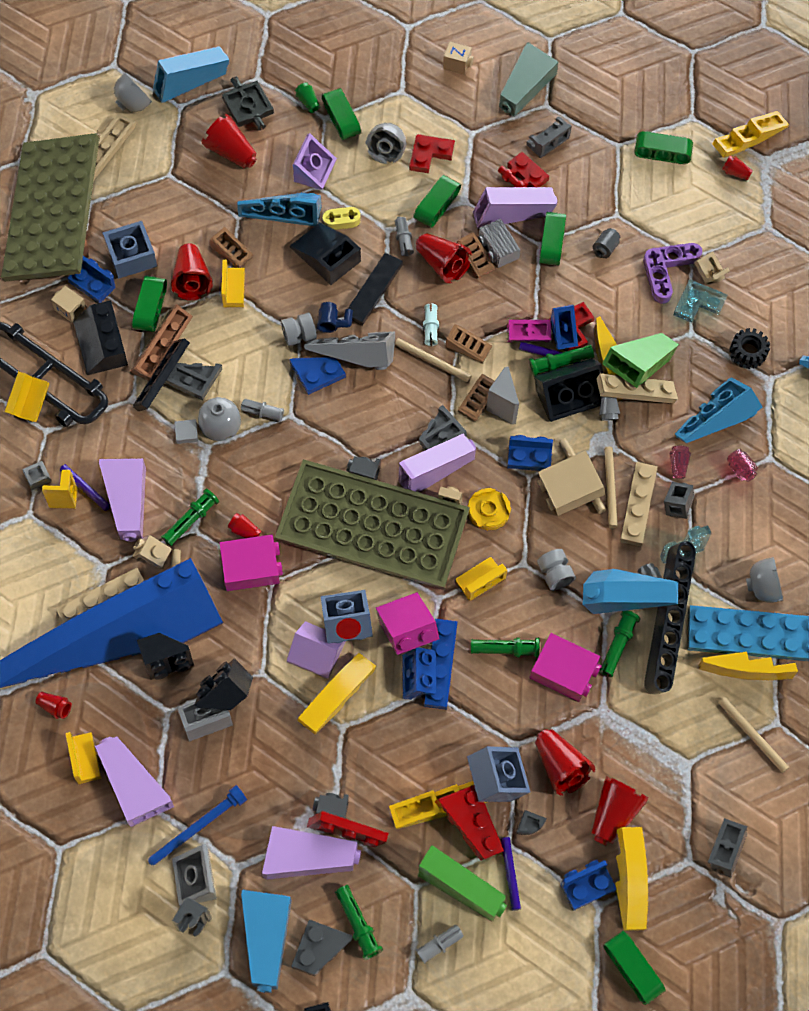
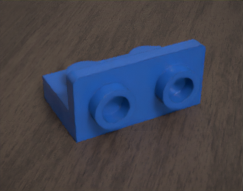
M83 256L81 274H71L68 277L70 284L97 303H101L116 288L113 274L107 269L103 270L93 259H88Z
M524 435L510 436L507 469L541 471L550 467L553 439L546 437L531 438Z
M417 647L403 654V699L411 700L422 693L436 694L435 650Z
M594 860L585 865V870L580 872L573 870L564 875L565 879L562 880L560 885L573 911L616 891V886L606 868L608 865L606 860L600 863L598 860Z

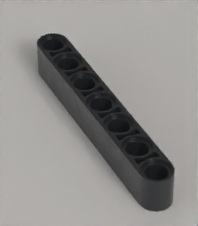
M689 541L671 546L667 553L663 579L678 582V604L660 606L657 609L644 681L645 689L650 694L667 692L673 686L696 556L695 546ZM680 549L683 551L684 557L680 554ZM676 570L679 572L680 578L677 577ZM669 613H670L671 616H672V622L669 620V617H668V614H669ZM665 635L668 637V644L664 639ZM661 656L663 657V659H664V661H665L664 666L662 665V663H661V661H660ZM657 678L660 680L661 683L660 688L657 686L656 683Z

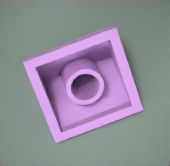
M310 133L307 134L293 163L294 182L322 190L337 158Z
M305 621L294 635L287 662L329 679L346 641L327 644L325 629Z

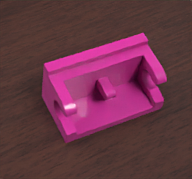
M509 320L507 325L508 343H512V341H545V343H550L551 320Z

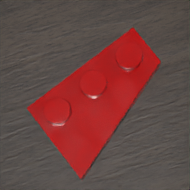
M475 785L434 801L449 816L447 819L451 824H455L463 834V839L480 861L504 851L485 802L478 801Z
M324 811L309 818L307 828L339 835L349 840L363 841L365 845L370 847H378L386 843L389 834Z

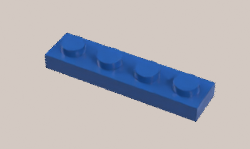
M435 619L440 638L432 642L431 650L436 652V694L425 695L424 707L447 710L458 621Z

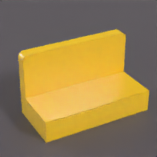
M223 260L221 290L223 307H244L245 268H228L227 260Z
M18 371L5 412L18 418L37 422L49 382Z
M62 470L60 486H42V492L49 508L76 509L77 485L71 470Z
M489 557L457 577L455 582L468 600L471 601L506 579L508 570L503 563L498 566L492 557Z
M71 732L65 733L73 775L77 783L82 784L102 779L92 732L74 737Z

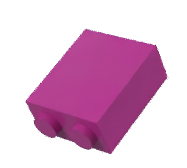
M273 535L220 542L227 591L280 584L279 576L283 575L281 562L276 560V555H280L279 543L273 540Z
M418 592L376 607L380 626L397 655L440 639L436 621Z
M550 633L531 671L530 679L580 702L582 695L587 697L592 687V684H589L591 677L596 678L602 665L598 664L601 656Z

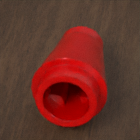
M731 155L722 170L726 171V174L746 181L753 172L738 157Z
M236 513L227 526L231 529L232 533L244 538L259 537L262 532L244 514Z
M40 692L35 700L37 705L56 719L66 718L72 707V703L68 701L67 697Z

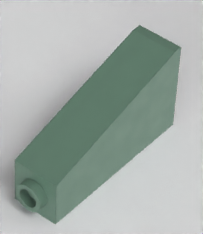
M528 42L500 94L499 107L505 113L515 117L557 75L559 62Z

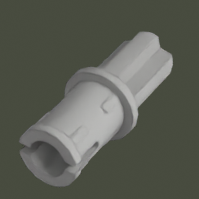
M397 217L395 220L396 239L400 244L401 255L409 256L408 251L412 255L414 253L411 243L412 234L409 232L407 220L405 217Z
M244 399L241 404L242 411L259 415V418L266 417L281 422L284 415L283 408L267 405L266 402L259 403Z
M454 925L439 936L434 935L433 940L416 949L425 964L443 951L445 953L446 948L463 938V933L457 925Z

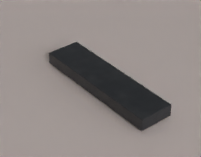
M384 253L348 307V309L353 310L352 321L363 326L402 267V260Z
M184 338L173 342L133 404L134 409L142 411L149 408L190 344L188 340Z

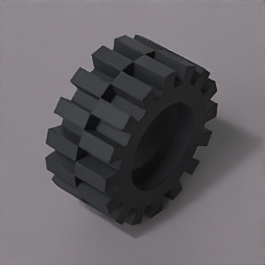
M746 328L745 332L743 329L740 330L739 334L736 333L729 349L731 359L735 358V364L740 362L739 366L742 368L743 365H746V369H750L751 365L753 369L757 368L758 365L761 366L770 351V341L767 342L768 337H762L763 332L761 331L759 334L756 333L757 329L753 328L752 332H750V328ZM751 344L757 348V352L748 353L743 350L742 345Z

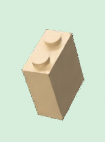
M586 450L538 472L540 480H537L542 493L546 491L549 497L546 499V502L551 511L555 510L557 516L605 495L604 486Z

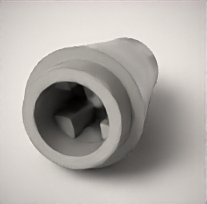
M601 396L599 412L601 420H618L620 410L617 398Z

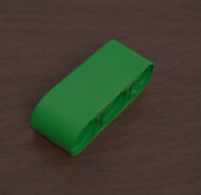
M338 88L322 94L324 107L340 138L345 140L361 134L359 121L343 90Z
M642 131L637 134L634 153L640 158L688 164L692 157L693 141L685 137Z
M442 175L418 205L413 218L430 228L434 227L459 194L461 184Z
M546 212L539 263L560 265L566 214Z
M151 276L144 277L133 315V329L155 332L167 290V279Z
M621 931L603 944L607 955L644 1005L649 1004L666 991L660 978L625 931Z

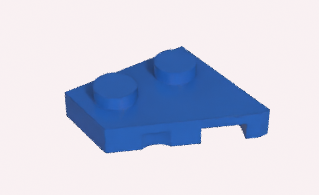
M337 358L290 359V364L308 395L346 378V373Z

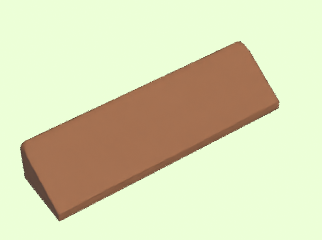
M174 305L163 319L130 372L149 381L173 342L180 338L193 316L179 305Z

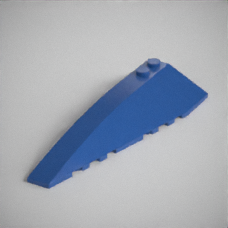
M190 558L94 606L1 659L0 688L24 683L34 678L48 677V675L58 672H69L71 669L79 667L85 668L118 660L120 657L141 654L137 640L156 633H161L181 643H185L222 624L223 621Z

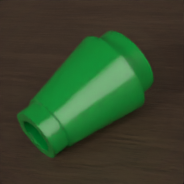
M307 82L300 84L295 89L296 97L310 113L319 110L320 105L312 85H309Z

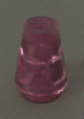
M673 446L672 451L669 452L673 478L684 479L686 478L691 453L689 452V447Z

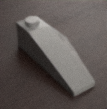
M395 331L368 333V336L358 338L356 335H349L339 341L337 337L313 339L308 341L304 348L361 366L374 367L375 370H383L393 362Z

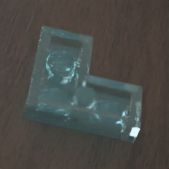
M689 279L673 315L691 323L700 307L719 315L728 295Z
M695 526L689 529L684 541L691 542L695 546L696 553L705 549L711 535L709 526ZM670 542L664 546L660 555L663 564L666 563L669 548L679 543ZM680 549V554L684 557L683 551Z

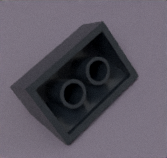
M111 300L90 305L73 321L87 375L127 366L128 362Z
M591 358L534 376L538 397L550 422L600 406L601 396L596 378L599 374H603L601 363Z

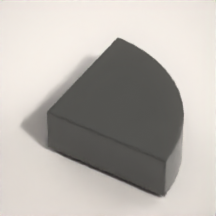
M524 810L516 834L530 835L536 833L544 826L547 818Z

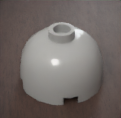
M126 73L115 83L114 94L117 98L115 103L123 111L127 108L131 112H139L152 102Z
M392 123L376 125L366 139V145L369 149L368 153L374 160L382 164H387V161L397 162L402 157L406 148V137L403 131Z
M216 397L202 405L199 410L198 424L205 437L213 441H224L225 438L236 435L240 429L241 416L237 406L232 401Z
M774 557L755 563L750 570V578H746L748 591H753L755 597L762 602L783 601Z

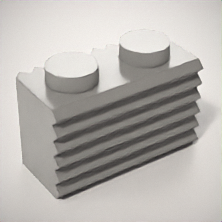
M501 219L480 227L478 239L487 250L491 262L495 263L497 268L519 259L520 248Z

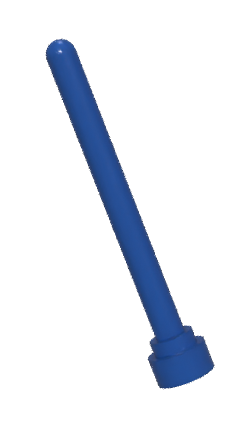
M237 785L231 788L224 801L150 856L148 859L149 864L156 865L231 806L235 807L238 804L240 806L246 802L247 798Z

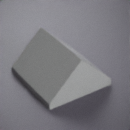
M504 367L488 391L486 410L510 424H516L519 401L509 367Z
M195 702L178 708L189 741L233 726L229 710L197 708L194 705Z
M202 844L172 859L179 906L182 905L186 896L197 903L217 899L210 854L206 844Z

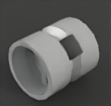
M309 312L298 315L297 319L291 317L281 320L282 331L288 347L299 344L302 339L306 342L317 338L315 325Z
M562 549L549 551L537 560L541 572L546 573L545 581L550 590L564 588L576 579L571 566L567 565L568 559Z

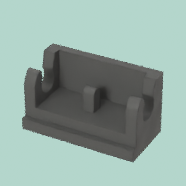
M559 116L555 118L556 121L549 128L537 136H529L530 139L526 145L540 158L570 138L572 126Z
M724 818L708 860L712 870L720 869L724 871L725 876L732 878L747 837V826Z
M186 896L172 921L177 930L182 933L186 931L188 925L189 928H193L197 924V929L193 935L198 936L207 921H211L212 916L208 908Z

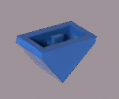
M574 305L552 308L551 330L557 349L578 346Z

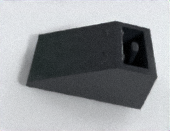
M318 223L290 245V248L330 285L361 262V248L347 235L322 223Z

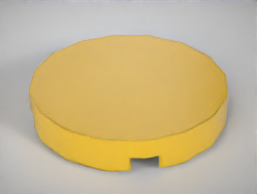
M485 488L475 492L467 506L470 507L468 517L472 524L479 529L487 531L496 530L504 526L511 512L510 501L506 495L492 488Z

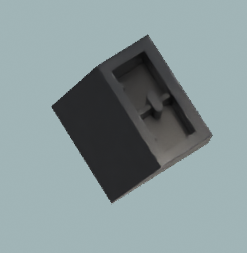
M156 633L137 640L150 680L163 679L175 671L184 672L194 665L189 646L166 635Z
M235 658L229 663L225 661L218 667L215 675L212 677L208 675L200 683L201 688L196 693L197 699L194 704L197 708L232 710L248 697L253 676Z

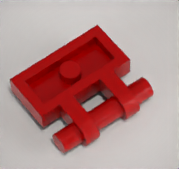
M523 152L508 162V170L504 166L498 169L502 179L510 182L514 187H541L549 181V175Z

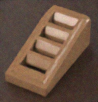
M223 227L209 241V245L237 268H240L253 257V254L226 227ZM225 239L226 242L221 244L220 242ZM231 244L232 246L227 250L225 247ZM237 249L238 251L232 255L231 252ZM243 253L245 256L238 260L237 257Z
M474 233L457 241V243L468 247L471 252L476 250V252L472 253V256L469 255L468 260L471 261L469 267L477 278L495 270V266ZM481 257V259H479V260H477V261H475V262L473 261V260H475L476 258ZM483 263L486 264L485 266L478 269L479 265Z
M454 324L446 339V348L480 363H484L492 348L491 344ZM472 344H475L473 350L469 349ZM479 347H482L483 349L479 355L477 351Z
M481 374L459 407L458 412L476 422L487 407L488 391L495 380ZM479 391V392L483 393L484 395H486V397L480 395V394L477 393V392ZM474 398L477 401L481 402V405L473 401L472 399ZM468 404L477 409V411L475 412L468 408Z

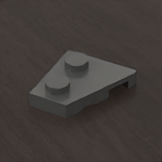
M177 363L165 383L203 401L223 368L219 363H215V366H203L202 363H193L191 365Z
M443 405L439 407L437 416L430 421L427 430L419 438V443L425 450L461 434H464L465 437L467 436L466 430Z
M309 919L291 967L316 976L329 961L338 955L337 953L352 941L353 935Z

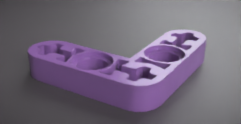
M687 243L652 248L646 251L643 262L651 292L656 302L660 304L669 302L673 293L667 267L694 264L702 255L700 245ZM675 253L678 258L670 259L667 254ZM650 257H653L654 259H657V260H656V263H655L656 266H653V265H654V262H653V259L650 258ZM656 272L661 273L663 278L655 279L652 274ZM660 286H662V291L666 294L665 296H663L662 293H659L661 288Z

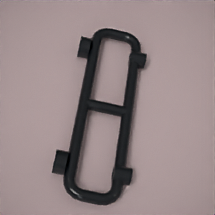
M0 322V330L7 333L12 340H17L46 361L32 377L41 379L55 367L83 387L89 395L100 400L99 405L89 415L82 416L47 391L44 400L59 410L54 416L62 426L68 427L73 420L79 424L92 423L108 407V397L102 391L103 386L98 380L93 379L89 382L25 337L23 335L24 330L19 324L15 323L11 327L9 324ZM0 358V368L16 379L18 370Z

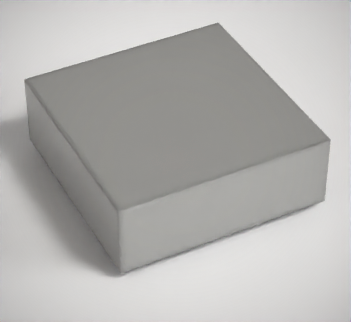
M196 419L175 422L177 444L198 442Z
M43 461L22 469L31 490L51 482Z

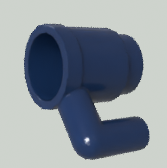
M332 302L322 303L318 312L317 329L324 333H333L337 328L350 327L352 325L353 310L345 309L344 319L337 320V305Z

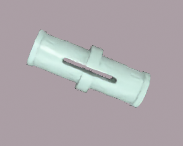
M426 304L424 306L425 320L423 321V328L425 329L424 343L430 346V339L432 338V346L438 344V306L432 304V311H430V304Z

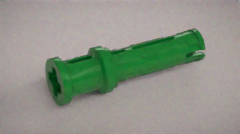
M588 345L553 355L548 353L545 357L538 359L530 358L529 363L532 374L536 376L539 373L556 370V368L594 358V351L592 346Z
M205 489L203 491L204 494L196 502H191L190 509L161 536L169 546H172L198 518H204L206 512L214 504L217 505L219 503L218 498L210 490Z
M629 610L621 612V620L613 630L614 639L599 670V673L606 677L607 675L610 678L613 677L626 643L633 638L632 632L636 623L640 622V616Z
M516 637L514 640L471 639V654H514L516 658H520L521 655L539 657V638H535V640H521L520 637Z
M349 885L340 887L335 891V894L354 931L353 939L358 941L364 960L373 958L380 954L383 948L378 945L373 935V927L367 925Z

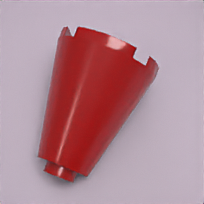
M225 114L226 118L220 116L207 129L208 137L206 140L202 138V145L242 168L252 167L257 161V153L233 119Z
M428 233L419 236L416 241V250L446 283L450 284L454 279L458 281L470 266L471 261L468 259L469 255L472 256V252L465 245Z
M187 243L178 250L171 287L173 293H177L181 299L198 300L205 293L208 295L211 292L213 281L199 248L194 244Z
M545 729L538 733L535 745L556 794L562 796V792L566 790L570 794L590 780L588 774L591 770L595 772V765L554 730Z
M606 776L591 831L595 835L593 840L604 846H607L608 843L613 844L618 838L617 830L621 827H627L646 805L649 798L644 794H641V796L636 794L634 788Z

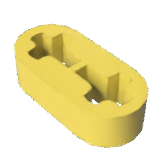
M355 207L330 209L323 214V224L334 230L354 228L361 221V213Z

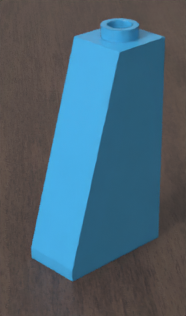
M219 46L158 60L153 90L161 102H166L225 75L229 58Z
M242 890L241 896L251 982L253 987H257V991L271 993L272 989L278 990L292 902L291 896Z

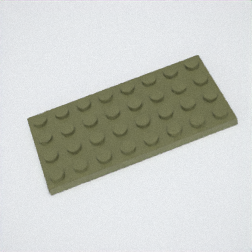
M97 133L23 143L1 275L5 282L81 274L99 145Z
M303 459L275 540L444 590L470 507Z

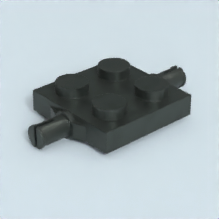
M235 76V79L232 77L230 81L234 88L222 94V99L237 126L241 127L254 122L259 131H261V128L262 130L265 129L266 126L262 118L274 114V108L259 82L241 84L237 76Z

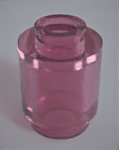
M738 449L728 456V465L741 481L746 480L748 482L757 476L758 466L746 452Z

